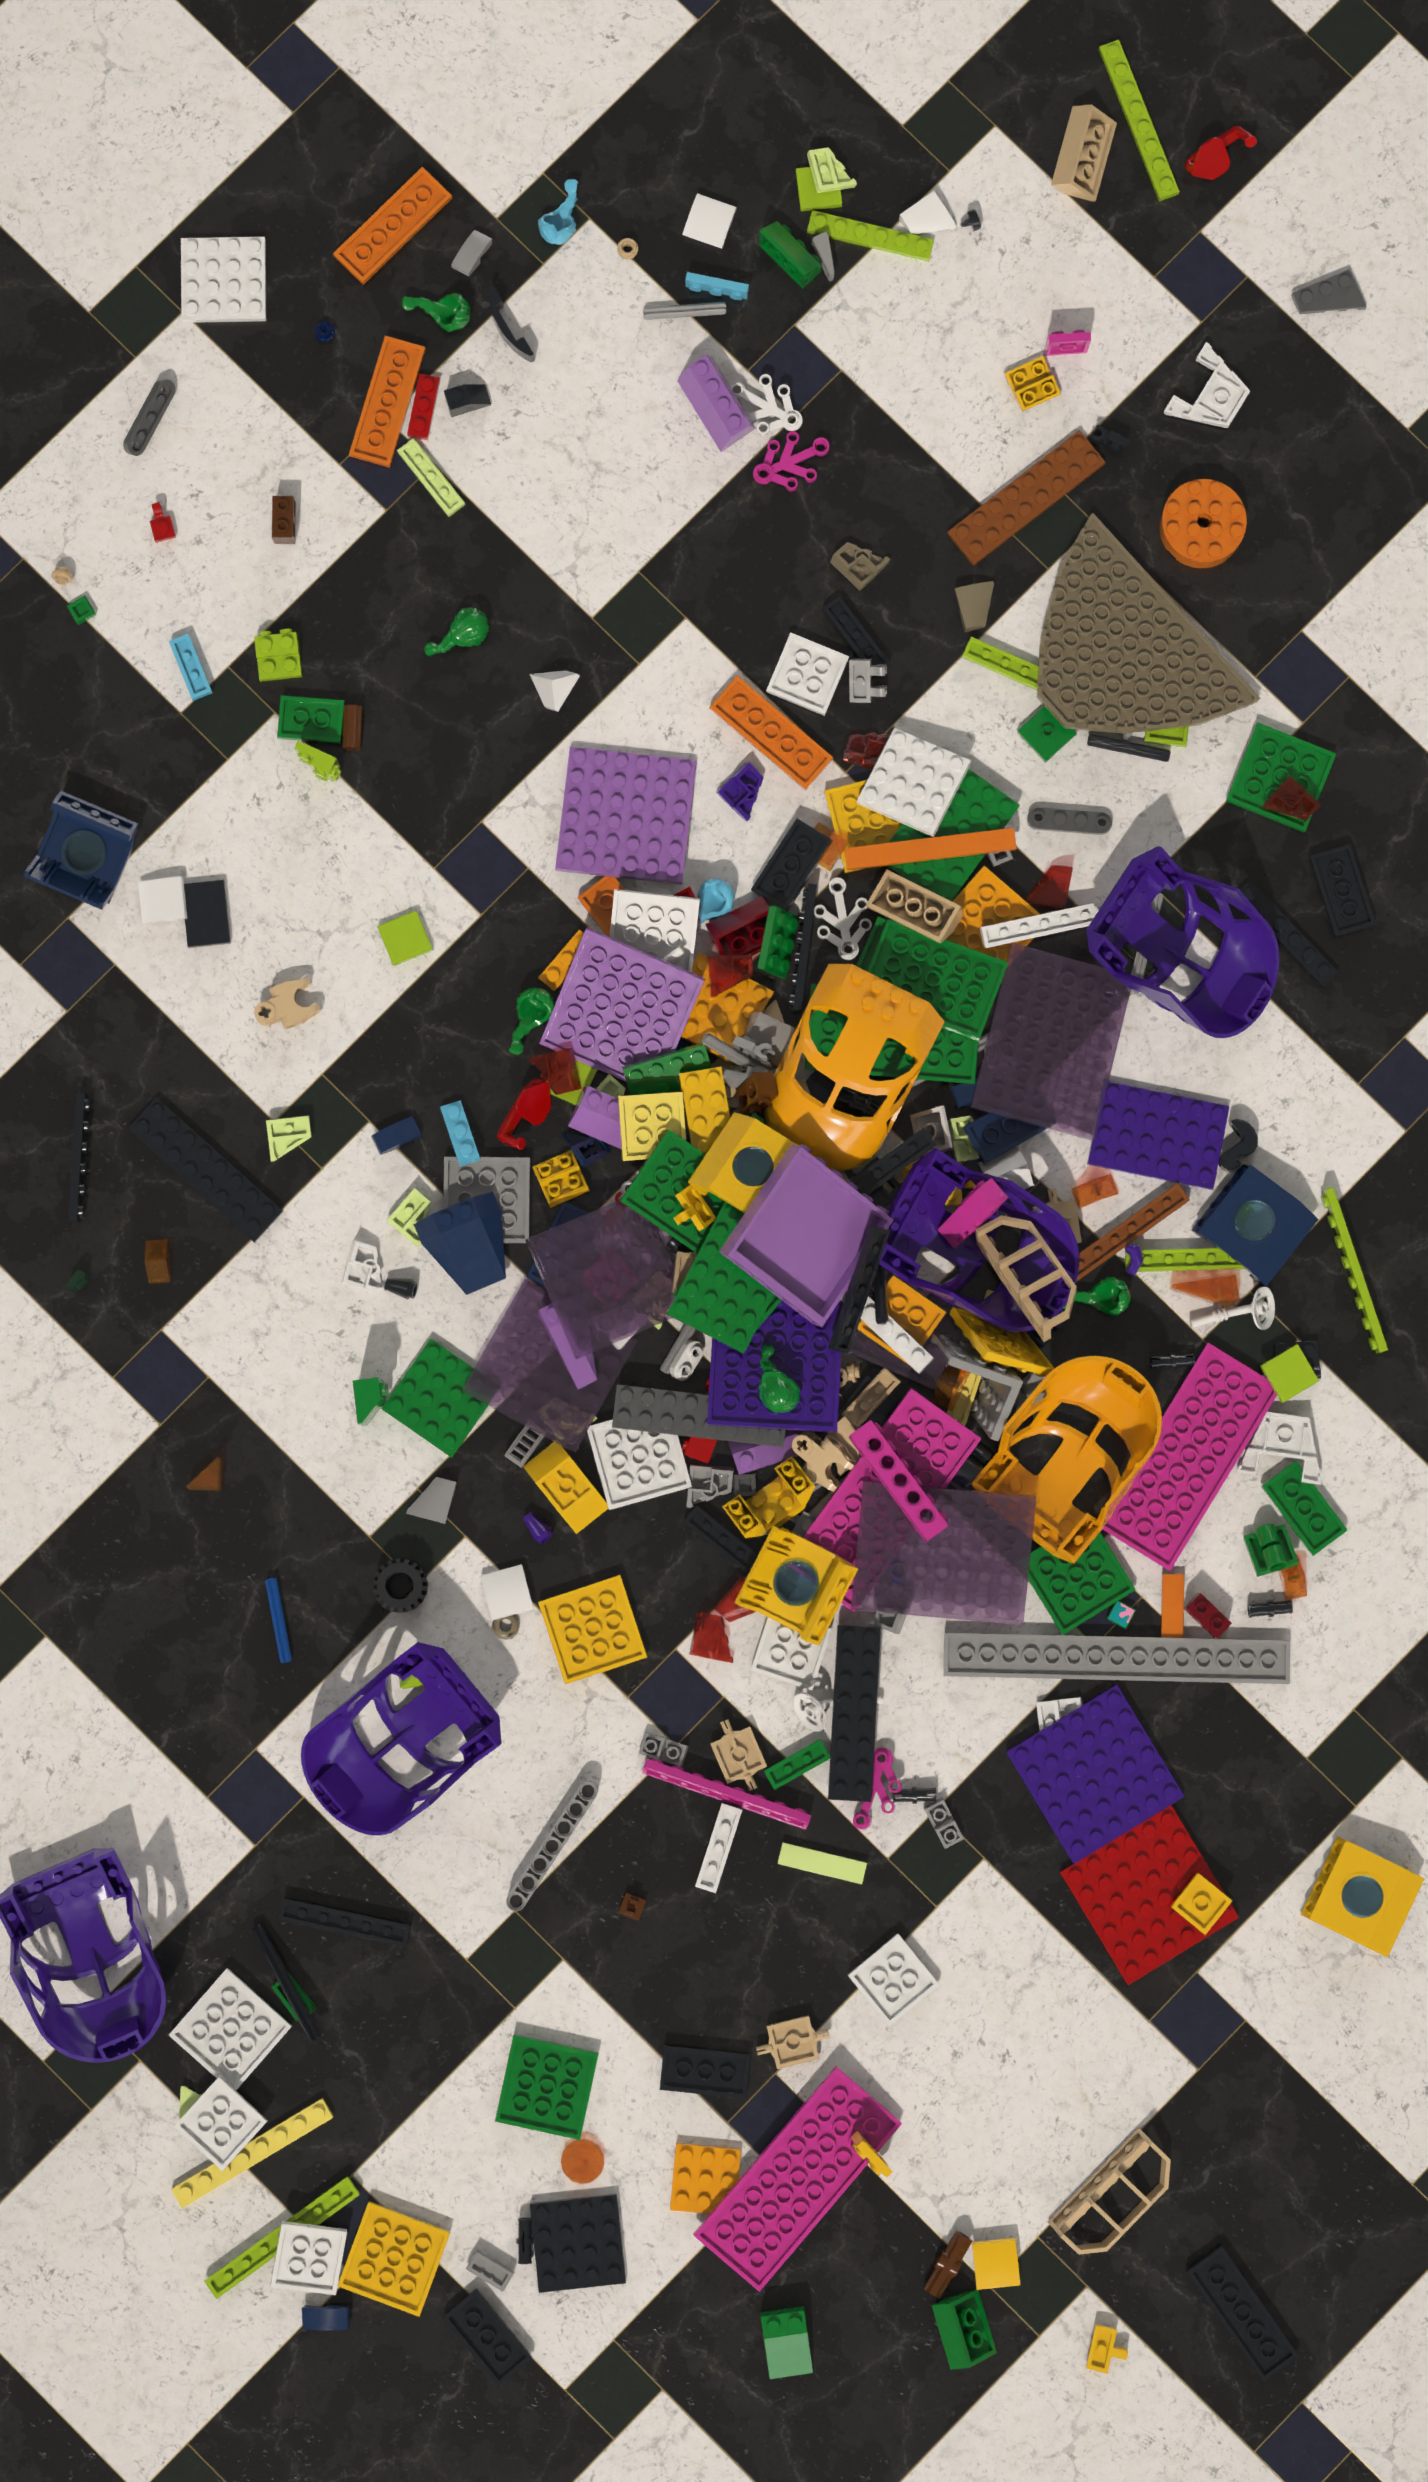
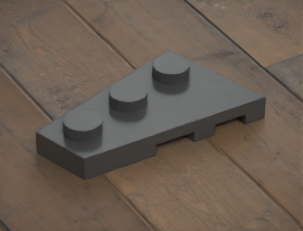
M1350 269L1293 292L1291 295L1299 314L1325 313V311L1335 310L1347 311L1348 309L1365 310L1367 307Z

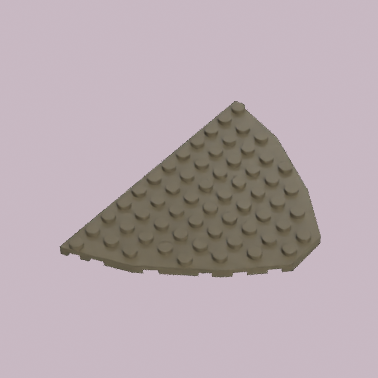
M1092 513L1061 563L1056 576L1039 644L1037 698L1065 729L1123 734L1198 726L1257 703L1261 698L1095 514Z

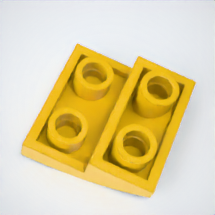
M1044 356L1004 373L1022 412L1061 395Z
M572 1150L532 1167L550 1208L589 1191Z
M1015 2238L972 2242L977 2290L1020 2285Z

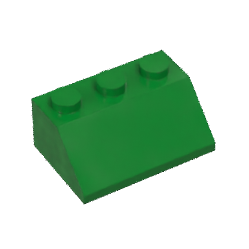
M777 221L762 228L759 232V246L802 289L805 288L821 272V261L815 254L811 255L806 250L805 244L799 239L796 240L791 235L792 233L786 225H781Z
M379 1377L353 1380L357 1423L361 1426H367L386 1403L385 1397H389L388 1384L384 1383Z
M974 2289L947 2297L932 2305L950 2370L970 2368L997 2353L979 2290Z

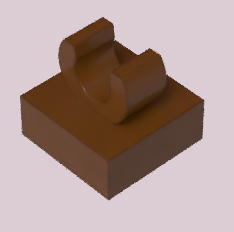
M626 1892L618 1913L639 1921L646 1899Z

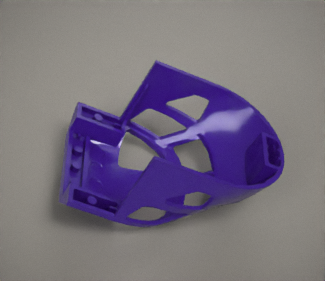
M1160 846L1131 860L1086 929L1089 952L1118 982L1130 989L1143 993L1159 1007L1173 1012L1185 1023L1215 1038L1232 1037L1250 1027L1267 1006L1276 985L1279 971V947L1275 933L1269 923L1238 888L1182 871ZM1179 884L1182 885L1186 901L1185 920L1181 930L1175 929L1151 908L1152 901L1164 888L1174 891ZM1193 884L1207 889L1213 895L1221 914L1198 899ZM1228 903L1247 914L1251 920L1235 919ZM1200 916H1204L1224 932L1220 949L1209 969H1205L1185 957L1195 937ZM1126 942L1155 967V971L1148 977L1141 979L1125 972L1124 968L1128 960L1120 951ZM1179 964H1184L1202 975L1203 980L1188 997L1180 1002L1171 991L1159 986L1169 978Z
M934 1148L913 1164L888 1210V1216L893 1219V1222L887 1229L890 1233L879 1265L910 1285L929 1292L957 1308L964 1309L999 1328L1013 1332L1034 1330V1327L1002 1281L996 1290L983 1301L956 1293L973 1278L983 1262H988V1260L977 1246L976 1231L954 1249L937 1230L952 1215V1213L944 1208V1204L955 1189L962 1190L968 1181L971 1180L976 1186L982 1180L986 1183L992 1178L1009 1197L1013 1205L1004 1202L986 1223L999 1217V1211L1012 1218L1031 1221L1074 1284H1076L1079 1271V1250L1077 1240L1070 1225L1057 1211L1013 1181L967 1169L939 1149ZM1021 1199L1035 1205L1039 1210H1028ZM997 1228L986 1233L987 1237L991 1236L994 1240ZM1022 1229L1021 1243L1018 1250L1036 1241L1029 1230ZM921 1247H926L959 1268L957 1274L941 1284H934L918 1278V1271L921 1265L915 1261ZM1042 1248L1008 1266L1009 1269L1013 1268L1017 1273L1020 1285L1024 1284L1026 1287L1056 1271V1268ZM1061 1277L1033 1292L1029 1298L1032 1302H1037L1043 1318L1051 1319L1066 1305L1071 1290Z
M417 1642L307 1733L301 1747L302 1769L306 1781L317 1800L339 1822L367 1835H386L394 1832L428 1808L476 1762L502 1744L500 1717L444 1648ZM390 1674H394L404 1681L410 1675H413L425 1686V1690L407 1705L396 1711L391 1706L388 1697V1677ZM371 1700H374L382 1721L393 1736V1739L374 1755L368 1752L353 1725L355 1717ZM456 1724L466 1739V1742L459 1748L463 1754L464 1761H447L430 1753L426 1749V1745L450 1725ZM398 1744L417 1762L433 1772L411 1788H406L395 1781L378 1764L379 1760ZM452 1773L440 1787L427 1790L445 1775ZM423 1800H425L423 1803H421L417 1808H415V1809L412 1811V1809H413V1807H414V1804H415L417 1801H423Z
M93 1848L17 1881L0 1894V1919L11 1939L10 1975L37 2029L46 2042L67 2057L92 2063L118 2060L143 2047L153 2037L162 2022L166 2007V1992L159 1965L152 1951L151 1939L141 1916L138 1898L115 1849ZM111 1897L114 1900L126 1897L127 1914L132 1926L125 1940L119 1945L114 1944L97 1907L98 1902ZM51 1922H55L72 1958V1965L61 1967L46 1964L32 1956L22 1945V1942L33 1936L34 1931ZM139 1943L143 1965L142 1970L132 1981L118 1990L110 1992L104 1970L124 1959ZM21 1958L37 1973L42 1991L28 1977ZM97 1974L102 1997L80 2004L60 2003L51 1984V1980L69 1981ZM32 1995L44 2006L41 2016L35 2007Z

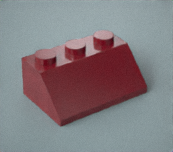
M763 896L705 924L725 966L731 967L761 952L769 906Z

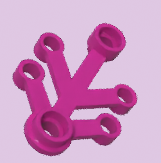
M795 431L789 432L781 459L773 465L771 464L774 455L780 450V443L777 440L769 441L764 462L754 468L753 477L755 481L763 485L772 481L785 486L788 491H795L798 487L796 478H786L776 474L784 470L804 477L808 483H813L817 478V472L814 469H806L795 464L815 455H826L829 451V442L825 438L815 439L812 447L791 456L794 445L799 442V435ZM791 435H794L797 439L795 441H790L789 437ZM776 444L778 448L776 450L770 449V445ZM822 445L825 449L818 451L817 446ZM765 471L768 475L761 477L760 472ZM813 473L814 478L809 479L807 474ZM793 481L796 485L789 487L788 482Z
M878 1748L874 1751L871 1802H863L860 1812L856 1813L853 1817V1824L858 1829H867L872 1823L869 1812L876 1792L882 1802V1811L888 1814L895 1811V1804L890 1800L881 1781L883 1771L889 1780L888 1788L891 1792H900L902 1790V1783L897 1780L891 1767L894 1758L892 1752L887 1748ZM883 1754L885 1755L886 1759L884 1762L881 1763L879 1761V1756ZM894 1782H897L899 1785L897 1790L892 1789ZM887 1803H890L892 1805L890 1811H886L885 1805ZM861 1816L865 1819L862 1825L858 1823V1818Z

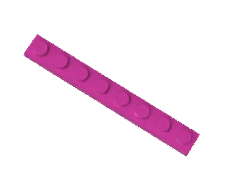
M647 1759L642 1772L651 1777L805 1830L811 1818V1815L807 1814L803 1809H791L782 1802L768 1801L762 1795L745 1793V1790L742 1788H731L725 1786L721 1781L704 1779V1776L701 1774L684 1772L681 1767L664 1765L658 1759Z

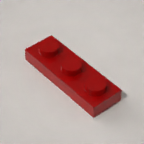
M419 374L407 432L408 437L423 440L429 439L440 377Z

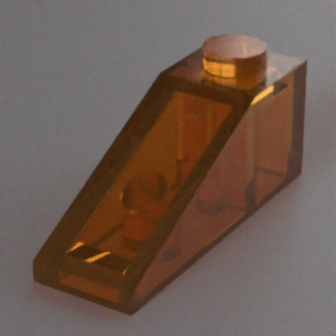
M1236 1275L1170 1285V1290L1215 1305L1222 1304V1308L1235 1306L1234 1302L1240 1300Z

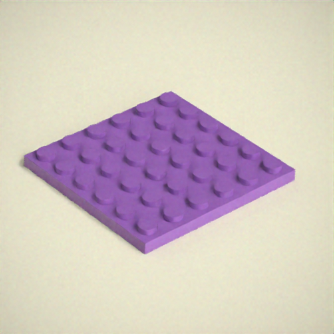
M570 747L555 871L682 885L696 760Z
M587 927L539 1044L626 1081L622 1070L623 1066L676 1050L705 978Z

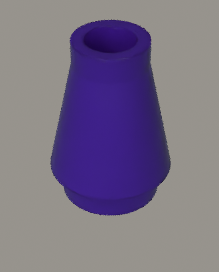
M533 1511L523 1518L535 1542L538 1541L539 1544H542L553 1535L551 1527L537 1517Z

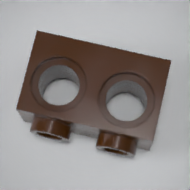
M272 496V540L274 544H295L294 496Z
M753 1072L736 1091L742 1115H751L754 1112L757 1115H761L778 1096L773 1072Z

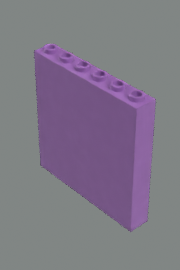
M791 1144L719 1252L809 1322L823 1327L849 1288L869 1226L888 1229L893 1219L888 1216L889 1212L879 1205L875 1206L872 1203L874 1200L864 1193L861 1195L857 1191L858 1187L849 1181L846 1183L841 1179L843 1177L841 1173L827 1168V1162L819 1157L815 1158L812 1156V1151L802 1144L800 1146Z

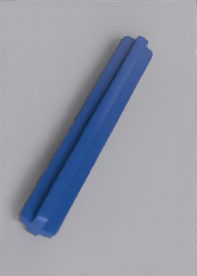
M269 1578L265 1580L279 1658L281 1663L292 1661L278 1582L276 1578Z

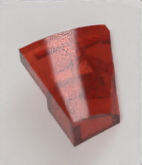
M890 730L889 734L876 735V732L868 733L867 735H850L844 750L843 761L873 770L893 730Z
M1290 775L1262 807L1307 821L1321 806V803Z
M1051 865L1025 898V901L1029 905L1047 906L1064 910L1073 867Z
M752 954L708 956L711 997H716L718 994L753 976Z
M572 1047L529 1058V1062L535 1064L541 1072L540 1076L550 1084V1088L555 1095L582 1089Z
M743 1576L740 1577L713 1608L729 1623L756 1612L734 1603L746 1580Z
M697 1612L689 1655L733 1663V1656L730 1655L728 1647V1636L724 1631L723 1617Z

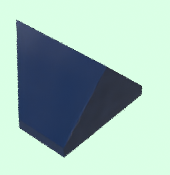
M561 1133L583 1169L611 1152L605 1142L589 1135Z

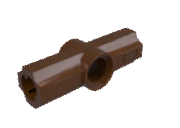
M957 2230L955 2231L945 2251L943 2250L934 2264V2270L926 2282L924 2290L935 2297L941 2298L951 2278H954L962 2265V2259L973 2241L971 2238Z

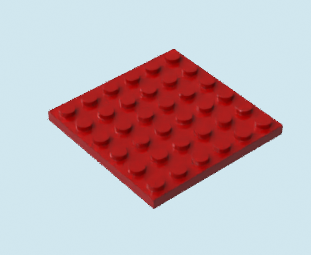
M1172 1805L1077 1863L1071 1864L1060 1871V1874L1127 1985H1130L1239 1918L1230 1903L1205 1935L1170 1907L1197 1872L1224 1893Z

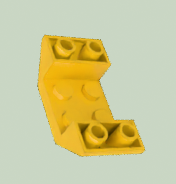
M557 1440L523 1466L576 1534L609 1509L606 1501Z
M792 1456L774 1468L779 1477L759 1490L755 1496H751L744 1501L739 1494L722 1506L745 1538L768 1535L773 1526H782L804 1510L815 1489V1485Z

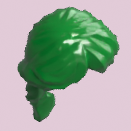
M448 294L437 302L423 297L413 298L404 296L402 299V307L405 310H413L419 306L426 314H430L435 319V322L447 332L464 328L470 319V306L461 294Z
M473 607L461 608L455 615L454 621L450 625V630L444 636L443 641L440 644L426 643L424 647L425 654L430 657L437 653H445L455 645L462 647L480 645L489 632L486 615Z
M528 988L520 993L516 999V1009L520 1022L512 1034L513 1038L509 1049L511 1054H521L524 1047L521 1039L524 1035H528L535 1027L541 1026L551 1016L554 1009L553 998L546 990L541 988Z
M1107 1276L1104 1280H1100L1094 1285L1090 1291H1077L1074 1302H1081L1084 1305L1095 1307L1096 1310L1102 1311L1107 1315L1117 1316L1128 1307L1131 1295L1124 1281L1114 1276Z
M764 1344L761 1347L762 1356L760 1360L761 1369L763 1370L759 1386L760 1399L763 1405L772 1412H789L797 1406L800 1400V1389L792 1379L779 1371L770 1361V1357L774 1353V1347L770 1344Z

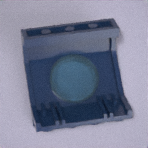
M60 791L51 804V809L54 810L48 830L36 857L25 870L24 877L102 910L107 903L110 904L133 850L139 824Z
M1242 1164L1227 1185L1223 1187L1216 1199L1209 1205V1208L1202 1217L1198 1219L1191 1231L1195 1235L1211 1242L1251 1273L1249 1276L1253 1280L1267 1286L1319 1219L1301 1201L1251 1164L1250 1166Z

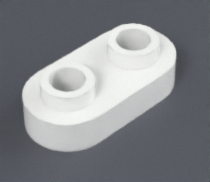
M687 1340L682 1345L670 1366L672 1377L684 1381L691 1376L704 1353L701 1343L695 1340Z

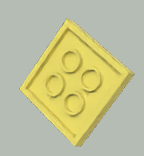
M683 1092L618 1096L622 1161L648 1159L668 1129L686 1141Z

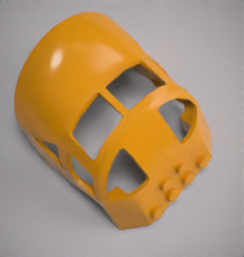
M828 964L774 1074L778 1096L764 1110L766 1125L800 1146L802 1144L812 1151L811 1155L827 1162L826 1167L830 1170L844 1171L864 1164L880 1150L944 1024V1020L929 1002L853 964ZM829 1009L846 1015L848 1020L832 1051L827 1057H824L817 1050L811 1039L809 1020L815 1010L827 1014ZM888 1038H892L907 1048L905 1053L915 1060V1064L909 1072L894 1080L875 1081L869 1078L872 1067ZM802 1053L818 1071L836 1082L825 1104L805 1092L794 1078ZM907 1083H909V1085H908V1087L906 1088V1090H905V1092L903 1093V1095H902V1096L900 1097V1099L894 1104V1102H895L897 1096L899 1095L901 1089H902ZM843 1086L864 1094L887 1095V1098L873 1117H856L835 1110L833 1106ZM892 1117L889 1125L887 1126V1121Z
M1086 1356L1069 1360L1052 1370L1005 1424L998 1452L971 1485L987 1505L1053 1556L1074 1564L1109 1521L1116 1506L1124 1498L1158 1443L1162 1429V1412L1157 1395L1149 1382L1137 1370L1116 1359L1102 1356ZM1045 1389L1046 1397L1032 1405L1039 1394ZM1063 1402L1082 1407L1098 1416L1099 1421L1090 1436H1087L1069 1425L1057 1421H1048L1047 1418ZM1039 1411L1029 1426L1014 1434L1022 1422ZM1106 1424H1109L1125 1441L1131 1454L1122 1476H1120L1118 1467L1112 1458L1095 1442ZM1037 1434H1054L1062 1437V1444L1038 1475H1033L1025 1469L1010 1452V1447L1022 1439ZM1099 1468H1102L1108 1476L1111 1497L1105 1504V1507L1101 1509L1097 1519L1077 1509L1072 1504V1501L1091 1476Z

